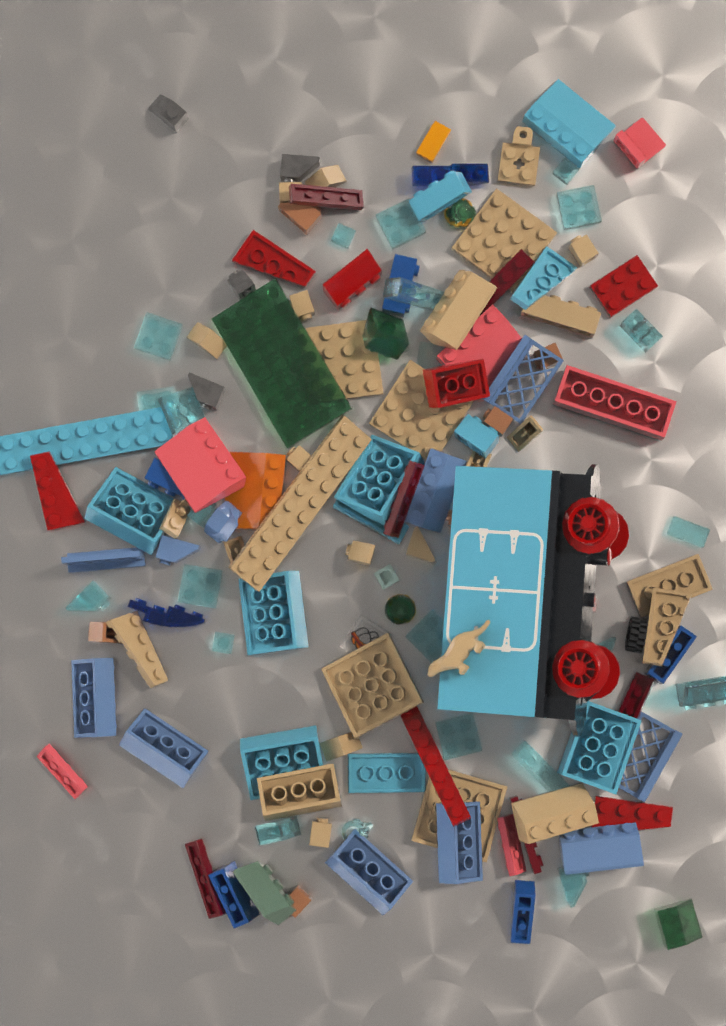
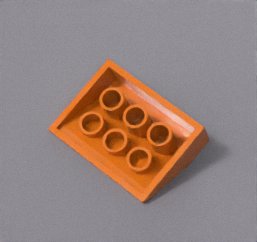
M230 452L246 476V481L243 488L226 496L225 501H229L242 512L238 518V527L236 529L256 531L283 495L287 457L286 455L272 453Z

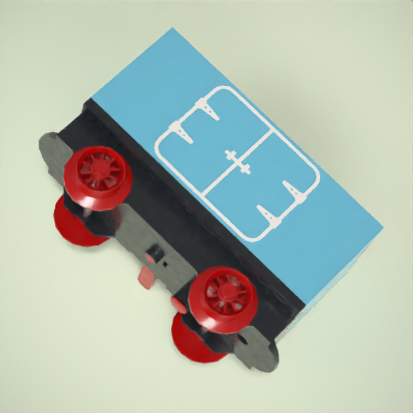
M592 464L585 475L563 474L561 471L456 466L441 657L445 654L456 635L477 630L482 627L486 620H490V624L476 638L477 641H482L486 645L480 654L472 650L466 660L463 661L464 664L470 667L464 675L459 673V669L440 672L437 709L568 720L573 735L580 737L584 721H586L587 702L590 699L603 698L610 694L617 686L620 677L618 660L606 647L596 645L591 641L593 612H596L597 606L594 586L596 565L609 566L611 560L624 551L629 540V528L623 516L615 511L613 506L601 499L602 485L598 464Z

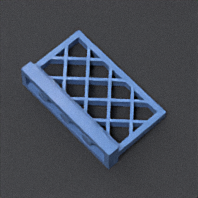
M524 335L489 387L490 397L482 399L522 424L564 360L527 335ZM533 345L540 349L541 357L530 359L529 351ZM554 358L558 363L554 368L546 370L544 359ZM542 360L544 370L533 372L531 362ZM528 362L530 373L519 375L518 367L520 364ZM544 373L545 382L535 386L533 375ZM531 376L533 386L522 388L520 378ZM518 378L520 389L509 391L508 382ZM534 389L535 397L533 400L524 401L523 391ZM520 392L522 402L511 404L510 393ZM507 394L509 405L500 406L495 403L499 396ZM523 405L524 413L520 419L513 415L512 407Z
M137 547L67 553V557H61L62 564L68 566V573L146 566L145 551Z
M641 712L638 719L641 720L644 717L649 720L652 729L641 732L639 727L637 735H640L643 746L632 748L631 756L633 763L626 765V767L634 765L637 776L626 779L625 774H623L624 779L621 782H625L626 787L620 784L619 788L645 803L683 734ZM653 723H655L656 725H658V726H660V727L654 728ZM663 728L670 732L667 739L658 741L655 730ZM653 731L656 742L645 745L642 734ZM664 742L662 748L660 749L659 744ZM657 744L658 755L649 758L646 747ZM644 748L647 759L635 762L632 751ZM648 761L650 768L648 773L639 775L636 764ZM645 776L643 782L641 783L640 777ZM638 778L640 787L635 793L628 788L627 781Z

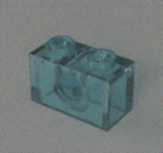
M637 309L620 325L645 353L663 337Z

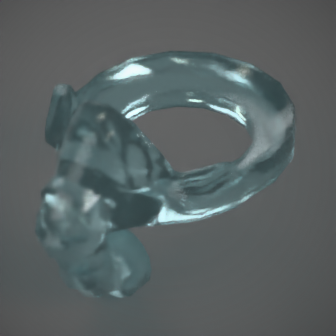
M354 818L343 826L342 836L345 840L347 838L346 830L353 826L358 828L359 834L367 839L370 830L373 829V824Z

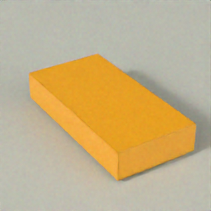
M434 121L416 154L433 163L449 136L451 129Z

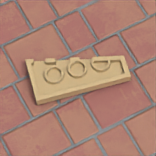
M653 588L643 664L663 666L691 599V592Z
M138 611L106 622L109 628L112 627L117 634L115 638L118 642H122L128 650L126 654L129 658L135 660L137 670L150 688L168 681Z

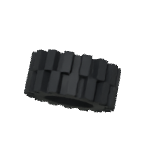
M631 616L625 640L626 651L642 653L648 627L647 619Z

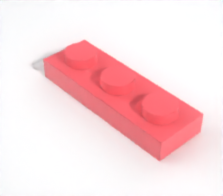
M50 744L45 746L36 756L74 799L78 798L87 789L88 786L84 783L83 779L73 771L71 766L65 762L57 750Z
M508 814L497 818L509 876L527 872L514 815Z

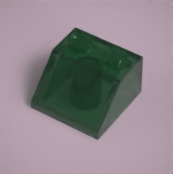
M370 308L362 335L365 348L371 352H377L385 357L398 360L409 345L403 319Z
M691 898L654 908L663 944L667 950L688 945L702 938Z

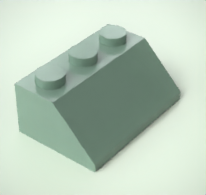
M257 861L233 871L264 918L280 925L296 911L293 906L294 900L288 893L285 895L282 890L284 886L277 878H273L271 875L273 871L267 864L263 865Z

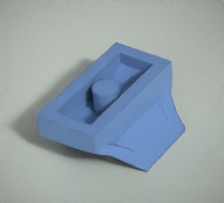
M225 501L207 521L204 532L218 543L222 541L227 542L238 527V518L242 512L229 501Z

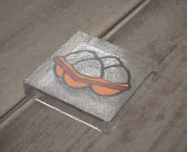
M361 614L340 647L351 653L389 632Z

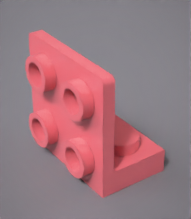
M640 118L624 132L623 130L618 132L613 140L636 169L640 168L666 146L644 118Z

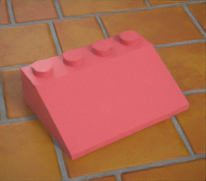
M492 304L478 317L457 350L444 348L437 355L436 360L441 365L484 359L488 386L490 387L522 338L505 316Z
M205 417L187 426L154 452L195 513L238 491L245 485L246 476Z

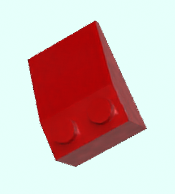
M484 359L423 369L430 408H442L490 397Z

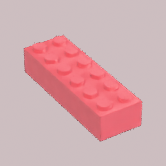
M566 365L553 405L662 441L666 436L677 401Z

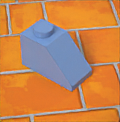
M162 535L156 558L160 559L159 563L170 566L171 562L177 564L200 551L201 547Z

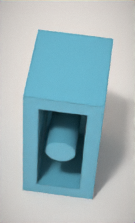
M467 414L455 429V438L486 459L499 443L498 432L493 427H487L482 424V420L477 416L472 417Z

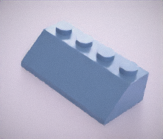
M431 448L405 522L441 533L453 501L456 466H466L467 461Z
M113 658L71 660L74 738L116 736Z
M145 708L127 729L119 746L182 788L188 783L208 753V750Z
M480 801L464 802L471 819L454 827L443 804L436 803L439 883L462 884L483 881Z
M636 822L587 827L559 835V850L565 875L644 866L640 835Z
M356 829L349 834L325 862L382 915H385L392 909L413 882L412 879Z

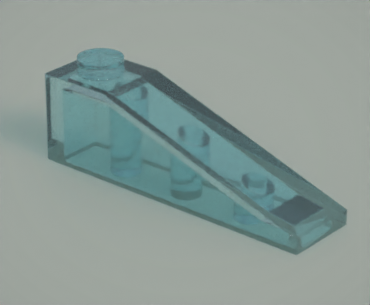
M398 277L386 278L383 297L396 302L434 310L435 305L439 302L444 292Z
M525 740L510 753L548 792L570 786Z

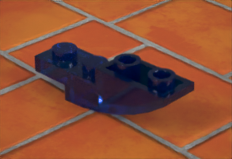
M488 164L412 166L411 168L412 186H428L434 181L444 179V175L450 171L462 172L469 186L489 183Z
M136 598L135 601L130 600L128 607L145 613L143 621L163 627H195L206 624L207 621L203 619V614L195 611L189 614L185 612L186 608L176 604L174 608L169 606L167 613L164 612L165 608L154 605L153 608L146 606L147 601Z

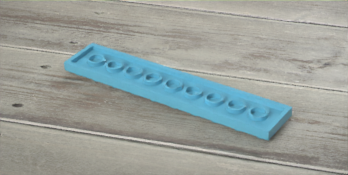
M158 407L0 436V475L33 470L30 455L50 451L56 464L61 465L160 447L173 438L168 407Z

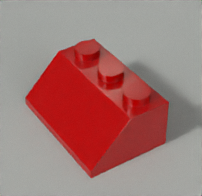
M366 249L323 284V292L337 309L341 307L344 309L352 302L351 299L354 296H361L369 284L374 285L381 279L382 270L370 251Z

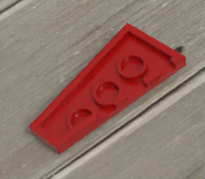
M50 451L30 455L47 530L85 523L86 521Z
M595 796L594 803L599 823L591 825V827L635 822L638 830L671 827L673 807Z

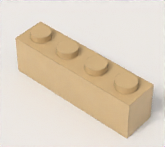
M544 295L528 309L522 308L520 316L593 338L601 312H597L598 309L594 307H581L575 301H561V298L555 295H550V297Z

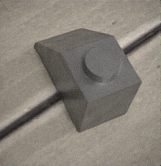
M161 94L148 108L176 133L189 119L184 109L173 100Z
M282 154L281 181L301 182L320 166V157Z
M243 269L241 271H234L229 275L227 282L240 302L256 293L253 281Z
M189 372V380L198 402L202 404L201 407L208 411H212V409L217 410L226 391L225 387Z

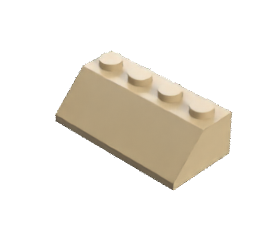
M459 270L439 302L435 305L428 319L424 322L420 332L432 344L457 350L497 287L471 271Z
M334 763L257 778L265 821L342 807Z
M583 783L511 803L519 841L527 844L599 823L595 803Z

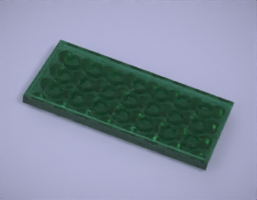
M274 278L212 318L286 448L289 449L353 409L277 279Z

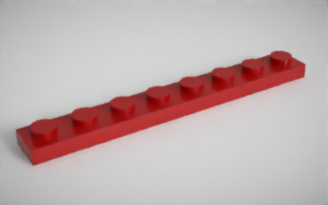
M416 706L401 714L402 721L453 827L471 819L418 707Z

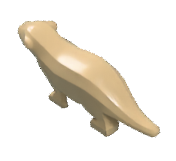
M486 620L482 627L477 630L456 635L445 654L430 664L427 675L433 677L440 672L452 669H459V673L464 675L470 667L464 664L463 661L466 660L472 650L480 654L486 646L482 641H477L476 638L487 629L490 620Z

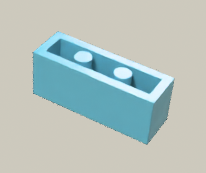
M450 171L444 175V179L430 183L428 185L429 188L425 191L420 190L413 195L414 198L409 200V203L418 220L427 221L469 195L472 191L462 172Z

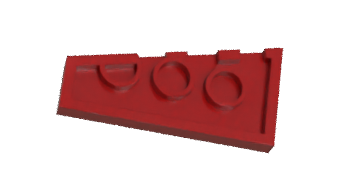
M255 230L250 233L232 259L233 263L304 288L307 287L316 273L315 270Z

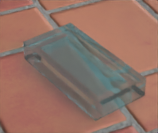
M673 516L667 535L704 548L710 529Z

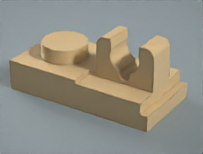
M176 498L173 499L159 528L174 539L179 537L191 511L186 499L182 501Z

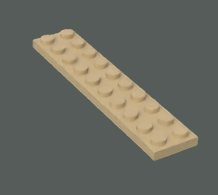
M342 415L228 568L252 588L260 592L372 439L345 415Z

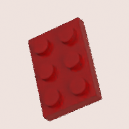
M638 255L590 285V289L610 318L658 287Z

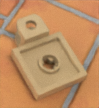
M517 126L513 134L512 143L503 142L498 181L535 186L540 147L531 146L533 137L531 128ZM520 134H525L526 138H521ZM518 159H521V162L524 163V166H521L520 169H516L517 166L513 164Z

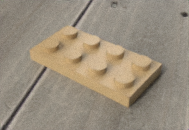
M699 554L626 582L640 618L650 613L653 588L691 592V598L713 590Z

